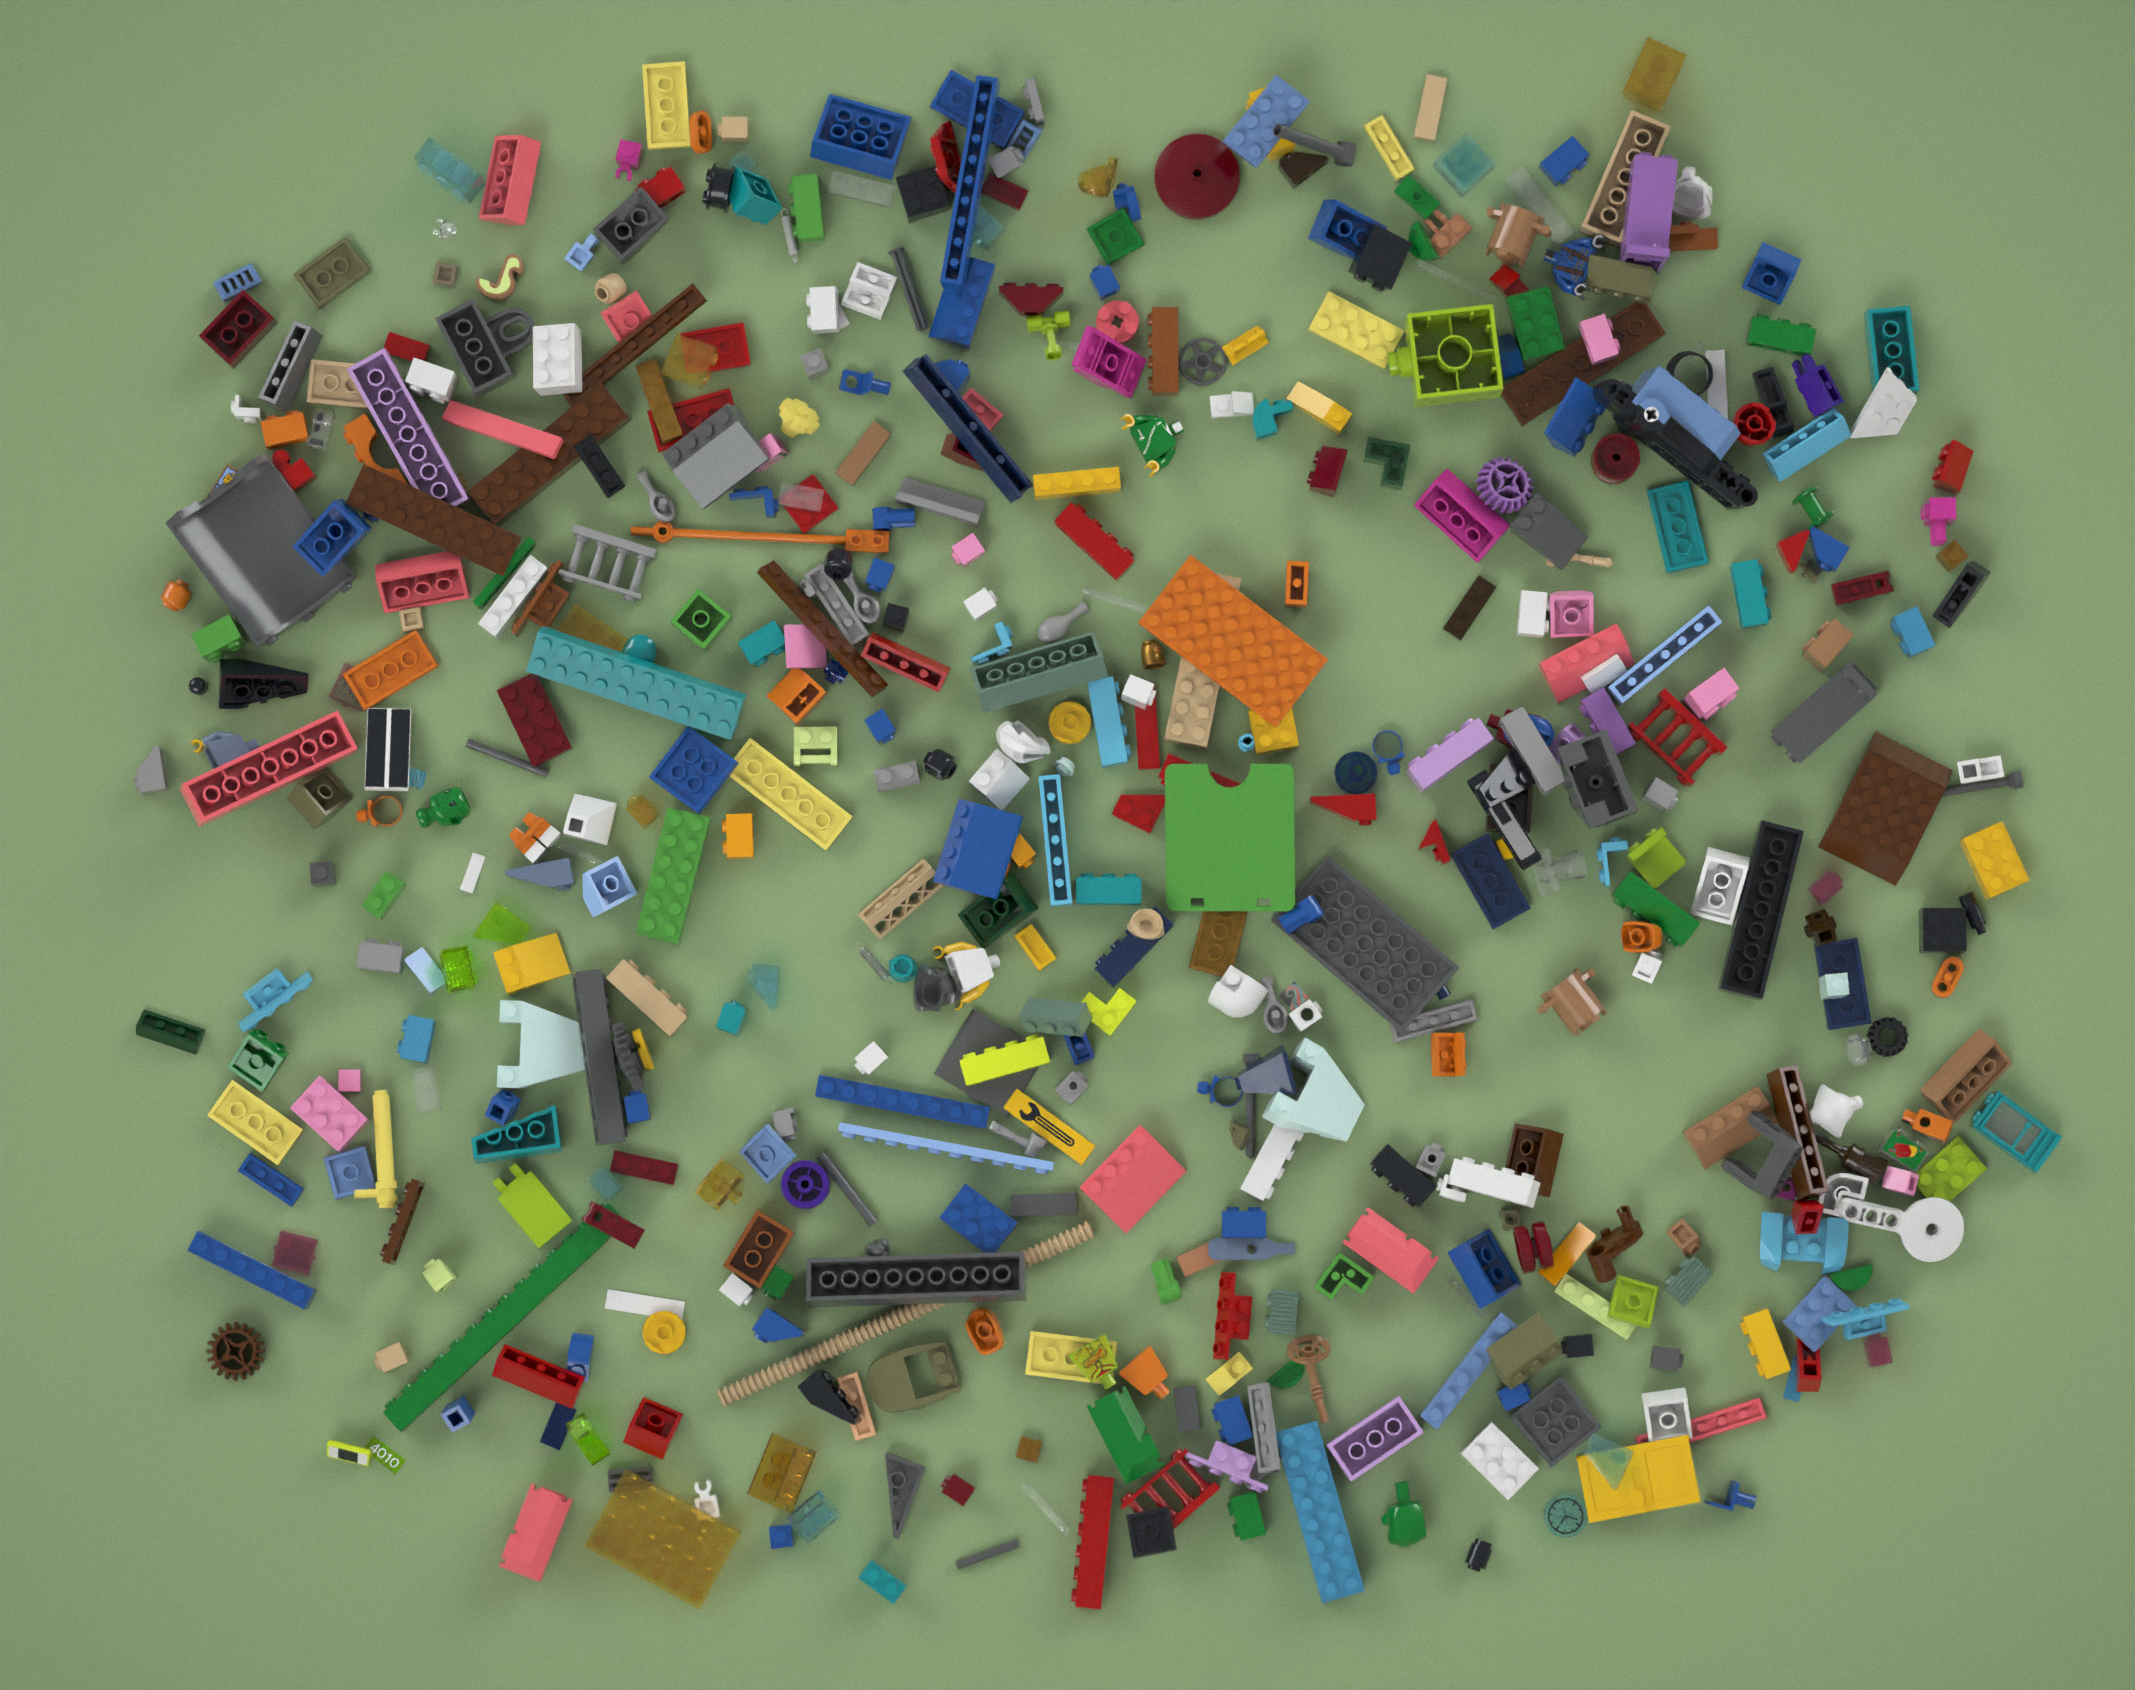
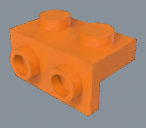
M1464 1032L1431 1033L1432 1077L1465 1076L1467 1063L1465 1060L1466 1040Z

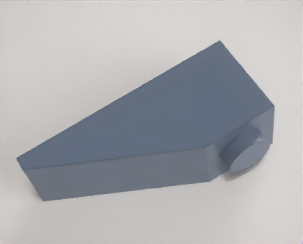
M569 858L505 870L507 877L552 889L558 888V892L570 890V886L575 885L571 860Z

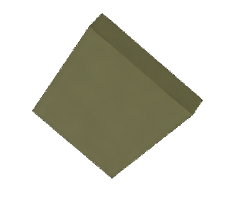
M344 237L293 275L320 310L368 275L371 270L347 238Z

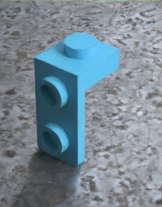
M1003 622L994 625L1002 645L972 657L971 661L973 664H985L990 661L989 657L994 655L1001 657L1010 653L1009 649L1013 647L1009 638H1012L1013 635L1008 625L1004 626Z
M1621 837L1609 838V842L1601 843L1599 845L1600 848L1596 849L1597 861H1601L1602 870H1599V881L1604 884V887L1610 886L1607 853L1628 850L1627 840L1622 841Z

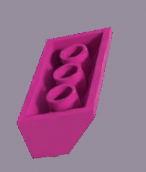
M1448 468L1434 480L1414 505L1477 563L1510 528L1509 523L1494 510L1491 511V507L1485 505V502L1479 499V496Z

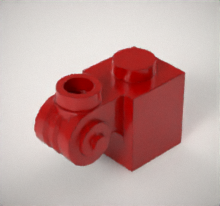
M279 449L273 453L271 462L281 472L286 482L296 493L317 479L303 458H300L293 464H289L291 461L290 455L285 450Z

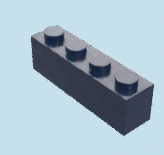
M1156 906L1152 910L1156 911L1163 920L1165 934L1162 937L1151 940L1142 939L1133 935L1127 929L1125 931L1127 936L1122 941L1118 938L1110 946L1112 951L1107 956L1103 954L1095 962L1097 965L1095 971L1113 988L1174 926Z

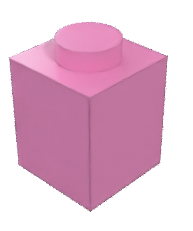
M974 533L952 546L953 553L951 556L957 565L961 563L963 567H966L984 555L985 550Z
M1887 1166V1170L1882 1176V1187L1893 1192L1914 1196L1919 1175L1911 1171Z

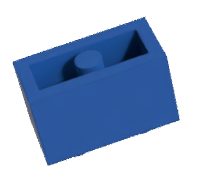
M1571 136L1540 163L1539 168L1554 186H1557L1559 183L1563 185L1571 179L1572 176L1570 174L1574 170L1580 171L1588 164L1586 160L1590 154L1574 136Z
M1226 1207V1211H1222V1238H1266V1211H1261V1207H1248V1211H1239V1207Z
M1239 1395L1214 1404L1215 1408L1211 1411L1215 1422L1220 1421L1222 1429L1218 1431L1222 1443L1227 1442L1228 1445H1232L1253 1437Z

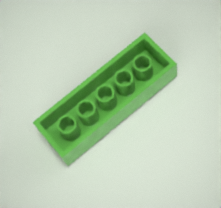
M667 808L636 929L637 935L680 946L711 824L710 817Z

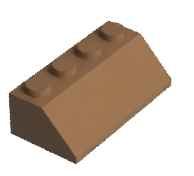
M1978 1029L1919 1091L1944 1118L1953 1121L1954 1125L2011 1066L2012 1061L1995 1039L1981 1029Z
M1758 1086L1682 1132L1704 1169H1707L1762 1135L1752 1128L1747 1121L1751 1110L1764 1114L1778 1125L1769 1102Z

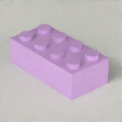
M1470 718L1461 725V731L1458 733L1452 731L1442 740L1444 743L1440 746L1436 743L1425 752L1426 756L1422 759L1420 756H1417L1409 762L1406 774L1420 793H1423L1491 744L1494 738L1479 718L1476 720Z
M1397 1396L1325 1445L1349 1481H1353L1424 1432L1400 1396Z

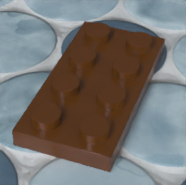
M412 1179L411 1182L406 1183L403 1194L406 1195L404 1202H400L395 1215H398L395 1224H391L388 1235L391 1237L388 1244L383 1245L380 1256L383 1257L382 1262L395 1265L423 1191L424 1182Z

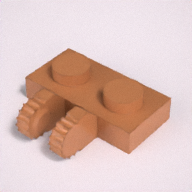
M1436 209L1433 214L1444 226L1439 230L1429 219H1426L1424 224L1434 234L1430 241L1442 259L1472 230V227L1458 213L1448 221Z

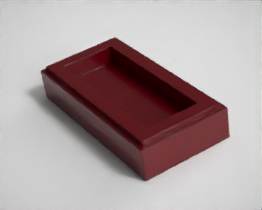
M989 173L981 194L1020 211L1029 190Z

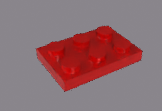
M744 322L680 333L687 376L751 366Z

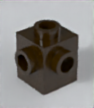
M1825 909L1805 916L1806 925L1804 926V931L1808 938H1812L1817 947L1837 940L1835 919L1833 916H1829Z

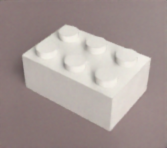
M575 323L533 326V389L541 396L582 392V330Z
M1489 1422L1460 1452L1506 1500H1509L1539 1469L1492 1422Z

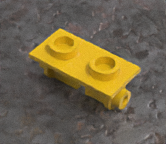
M1257 325L1224 345L1222 349L1231 364L1235 365L1269 344L1265 337L1266 334L1263 329H1260Z

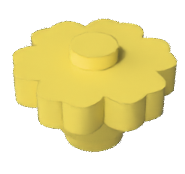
M786 398L779 406L781 411L779 415L783 420L781 430L789 437H795L805 432L812 435L820 426L818 422L820 418L815 410L808 408V405L795 398L792 400Z

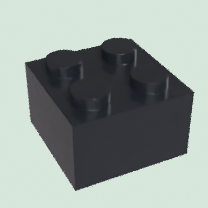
M936 165L896 177L909 223L950 211L943 183L936 173Z
M1921 908L1919 910V953H1964L1967 951L1966 908Z

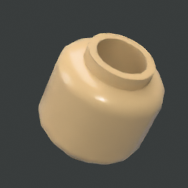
M610 273L600 278L595 284L596 297L605 304H613L619 301L627 292L624 279L616 273Z

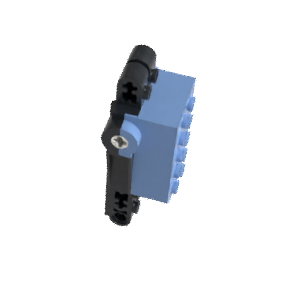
M1657 366L1645 370L1632 387L1625 381L1620 382L1616 379H1609L1594 386V399L1612 413V419L1616 422L1622 434L1636 437L1727 510L1749 507L1756 503L1758 493L1749 484L1751 481L1743 474L1738 475L1733 471L1734 467L1728 462L1720 461L1741 434L1737 429L1738 427L1723 417L1718 410L1704 402L1700 396L1690 391L1685 384L1671 376L1666 369Z

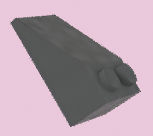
M640 187L594 227L593 231L624 265L669 221V217L645 190Z
M1536 493L1510 525L1511 532L1560 570H1563L1589 538L1560 510L1538 493Z

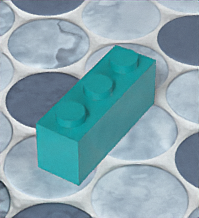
M1758 559L1732 563L1730 565V572L1741 630L1766 626L1769 623V619H1771V610L1769 606L1766 607L1765 598H1768L1766 585L1762 586L1761 577H1764L1762 564L1758 565Z
M1081 873V877H1076V905H1141V878H1137V874H1124V877H1115V874L1105 873L1102 874V877H1094L1092 873Z

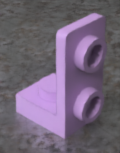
M1573 722L1569 723L1553 739L1552 744L1548 747L1558 765L1561 764L1558 747L1587 737Z

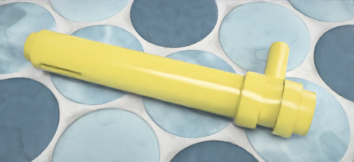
M387 1090L374 1091V1095H372L377 1168L376 1189L354 1190V1198H376V1203H379V1209L396 1208L398 1195L395 1193L397 1181L394 1176L390 1094H387Z

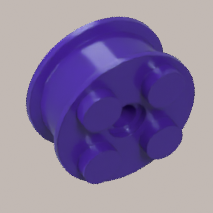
M802 1160L791 1164L785 1170L781 1179V1189L789 1203L801 1209H810L820 1205L826 1199L830 1189V1181L826 1171L819 1164L813 1161ZM803 1181L809 1182L808 1188H802Z

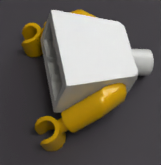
M966 942L946 945L945 948L940 946L933 948V951L941 949L942 954L934 958L937 960L946 959L956 990L962 992L960 1007L954 1010L961 1009L965 1002L970 1003L981 997L990 985L989 979L994 977L992 969L1000 966V960L996 954L987 957L984 948L978 949L975 945Z

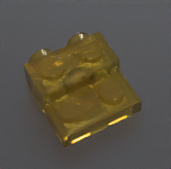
M676 334L661 375L702 390L703 385L707 386L710 380L711 373L708 372L711 365L715 366L719 356L716 353L717 348L699 340L695 341Z

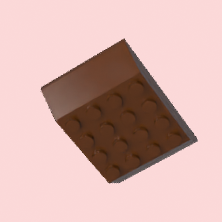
M1874 732L1818 847L1896 886L1909 865L1947 788L1953 770Z

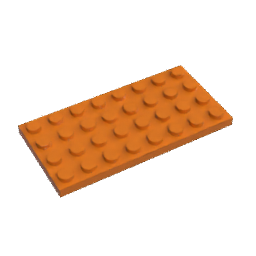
M1192 555L1188 557L1138 622L1141 627L1275 729L1328 661L1324 655Z

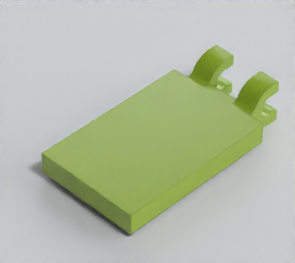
M515 1163L509 1168L516 1176L515 1180L506 1185L498 1177L492 1183L502 1194L497 1199L540 1249L573 1220L532 1171L525 1174L520 1166Z

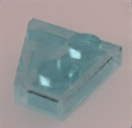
M1593 1433L1584 1453L1593 1462L1600 1474L1604 1476L1611 1488L1617 1490L1634 1451Z

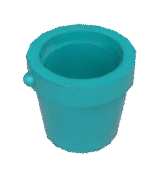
M901 954L889 960V973L894 980L902 983L916 977L917 965L912 957Z

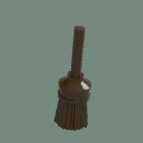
M1814 1131L1817 1143L1838 1154V1157L1841 1159V1167L1847 1168L1850 1172L1854 1171L1861 1177L1869 1178L1868 1183L1872 1186L1876 1185L1887 1166L1888 1160L1866 1152L1864 1148H1860L1855 1143L1849 1147L1845 1145L1842 1147Z

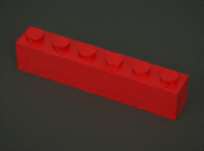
M1088 1475L1087 1479H1083L1082 1492H1086V1499L1081 1501L1080 1514H1084L1083 1523L1078 1525L1077 1535L1082 1536L1081 1545H1076L1075 1558L1080 1559L1079 1567L1074 1566L1073 1580H1077V1589L1072 1588L1071 1602H1075V1607L1101 1609L1114 1477Z

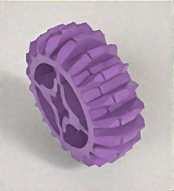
M1502 456L1497 459H1491L1478 472L1479 477L1476 479V483L1479 486L1476 491L1482 492L1479 499L1485 498V505H1492L1491 511L1498 508L1499 514L1504 511L1507 514L1519 511L1527 505L1532 496L1530 493L1534 489V487L1530 486L1533 483V479L1528 478L1530 472H1525L1523 470L1525 465L1519 466L1518 460L1511 462L1510 457H1507L1505 460ZM1508 481L1509 483L1503 489H1501V487Z

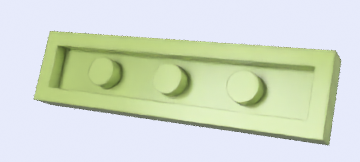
M1568 1274L1563 1276L1553 1291L1625 1340L1629 1338L1636 1325L1608 1318L1610 1302Z

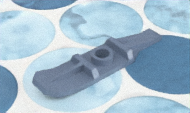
M1213 1238L1208 1243V1255L1213 1260H1267L1277 1254H1295V1243H1275L1268 1238ZM1249 1245L1254 1246L1255 1251L1253 1253L1247 1251Z

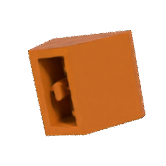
M792 668L766 697L798 726L827 696V693L803 670Z

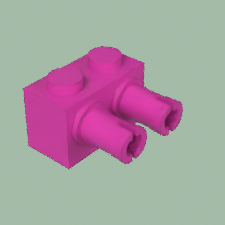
M1956 497L1929 498L1923 504V507H1920V519L1924 520V526L1930 527V546H1943V543L1947 542L1946 525H1951L1956 520Z

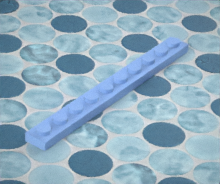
M841 1122L839 1124L838 1131L843 1132L842 1137L855 1139V1135L864 1136V1141L873 1143L880 1139L885 1140V1145L898 1147V1143L907 1144L906 1149L916 1151L923 1147L928 1148V1153L940 1155L941 1151L950 1152L949 1157L962 1159V1155L971 1156V1161L983 1163L984 1159L992 1160V1165L1005 1167V1163L1014 1164L1013 1168L1026 1171V1168L1030 1167L1035 1168V1173L1047 1175L1048 1171L1053 1172L1054 1162Z

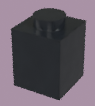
M888 603L882 623L883 627L904 632L910 612L909 608Z
M1592 1334L1564 1336V1341L1560 1342L1562 1354H1565L1566 1358L1594 1356Z

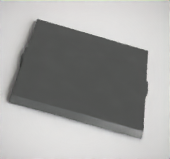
M972 1009L934 1074L965 1092L969 1098L982 1102L1008 1118L1011 1113L1005 1110L1003 1106L1016 1089H1019L1021 1092L1025 1091L1038 1067L966 1086L959 1061L963 1059L962 1055L972 1052L980 1055L984 1053L983 1049L993 1046L1001 1049L1005 1047V1043L1017 1040L1018 1044L1026 1042L1025 1039L1018 1036L1012 1029L1003 1027L975 1009Z

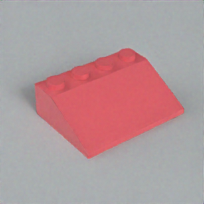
M1139 1125L1079 1188L1127 1233L1181 1178L1186 1170Z

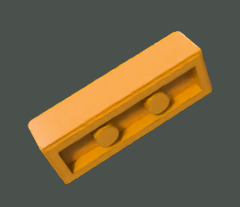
M1579 1222L1554 1251V1268L1546 1270L1540 1268L1538 1273L1553 1286H1556L1597 1235Z

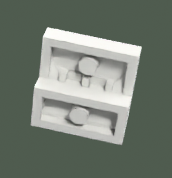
M857 262L841 305L881 320L896 284L897 277Z

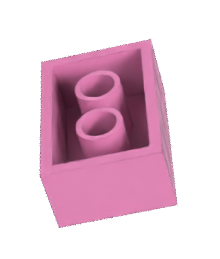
M1723 668L1690 691L1682 701L1698 720L1703 718L1705 721L1720 709L1719 705L1721 708H1724L1737 697L1736 692L1740 688L1727 670Z
M318 1076L290 1107L292 1111L338 1152H343L371 1121L322 1076Z

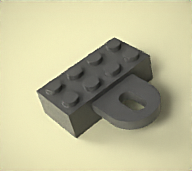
M474 299L435 318L476 398L514 380L515 378L505 359L526 349L533 341V326H535L533 319L527 312L518 308L503 310L484 320ZM516 322L525 323L526 327L523 332L513 337H506L504 335L505 328Z

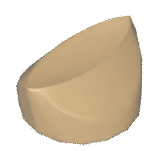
M1152 909L1138 910L1126 926L1130 933L1142 939H1157L1165 934L1161 916Z

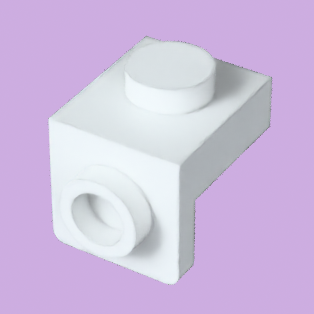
M235 395V400L231 401V413H234L236 419L252 424L257 423V420H263V411L260 408H242V397Z

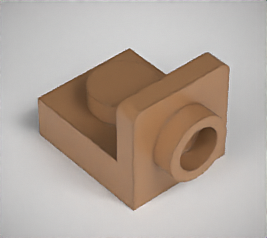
M1683 1218L1666 1231L1667 1235L1678 1246L1685 1257L1695 1254L1702 1245L1699 1236Z

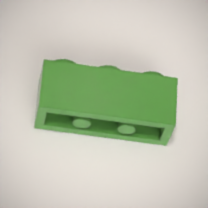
M815 173L792 176V182L788 183L789 196H794V203L790 204L791 216H796V224L792 225L793 236L798 237L799 243L824 241L818 175Z

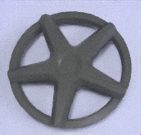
M1198 338L1187 343L1182 349L1179 356V368L1184 378L1190 383L1197 386L1211 385L1217 382L1225 373L1227 357L1217 342L1207 338ZM1197 342H1208L1215 346L1207 353H1203ZM1191 346L1195 358L1182 362L1185 351ZM1219 350L1223 357L1222 368L1212 362L1213 357ZM1184 368H1197L1196 380L1190 378ZM1206 370L1219 374L1214 379L1203 382Z

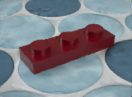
M614 1150L610 1172L674 1185L679 1164Z

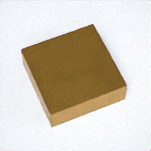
M1021 1436L1016 1458L1037 1463L1042 1442Z

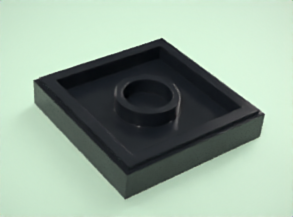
M1169 1506L1126 1515L1134 1559L1177 1550Z

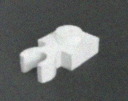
M710 1480L706 1481V1489H701L699 1482H696L694 1485L695 1491L700 1494V1497L694 1499L698 1521L721 1515L717 1494L710 1495L709 1492L712 1488Z

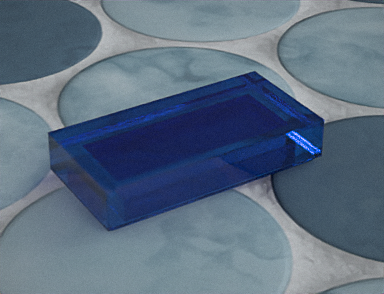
M556 1402L540 1442L561 1450L577 1409H571Z

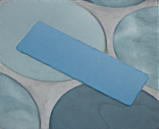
M1793 1356L1783 1398L1799 1402L1801 1392H1797L1796 1356Z

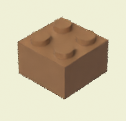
M1835 618L1831 622L1826 620L1816 631L1819 636L1817 638L1813 636L1802 648L1805 652L1801 656L1820 673L1854 636L1852 632Z

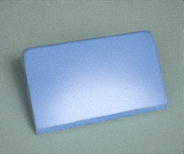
M423 947L404 959L431 994L449 981Z

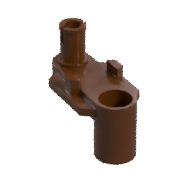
M1627 1205L1620 1207L1622 1212L1619 1208L1616 1211L1622 1225L1612 1231L1609 1228L1600 1231L1602 1238L1592 1244L1586 1251L1595 1278L1600 1283L1609 1282L1616 1277L1617 1272L1612 1259L1638 1242L1643 1236L1640 1222L1634 1220L1630 1207Z

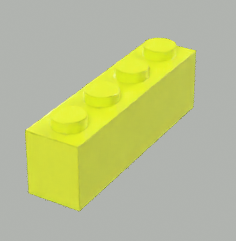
M1038 1034L1026 1037V1042L1019 1044L1015 1040L1005 1043V1047L997 1049L996 1046L983 1049L984 1053L976 1055L975 1052L962 1055L963 1059L959 1061L966 1086L1050 1063L1044 1038H1039Z

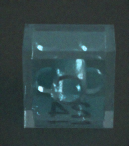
M1465 133L1434 161L1433 168L1461 197H1464L1494 169L1495 163Z

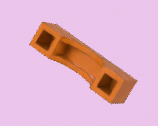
M366 414L343 426L346 431L343 436L349 445L354 444L357 449L354 454L360 463L364 461L365 465L408 484L398 468L386 469L374 462L372 446L378 437V433Z

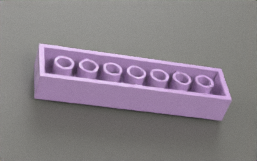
M383 348L347 368L348 373L412 487L456 507L471 501L388 350Z

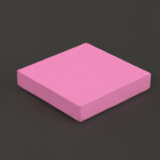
M784 625L787 668H827L826 647L805 625Z

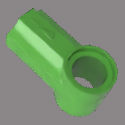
M1168 1258L1151 1263L1161 1304L1181 1299L1182 1294L1177 1280L1174 1279Z

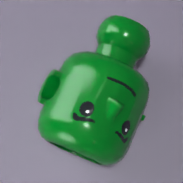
M454 786L431 796L429 799L431 807L420 808L415 814L421 827L427 828L435 821L441 826L458 825L469 816L471 810L462 789Z

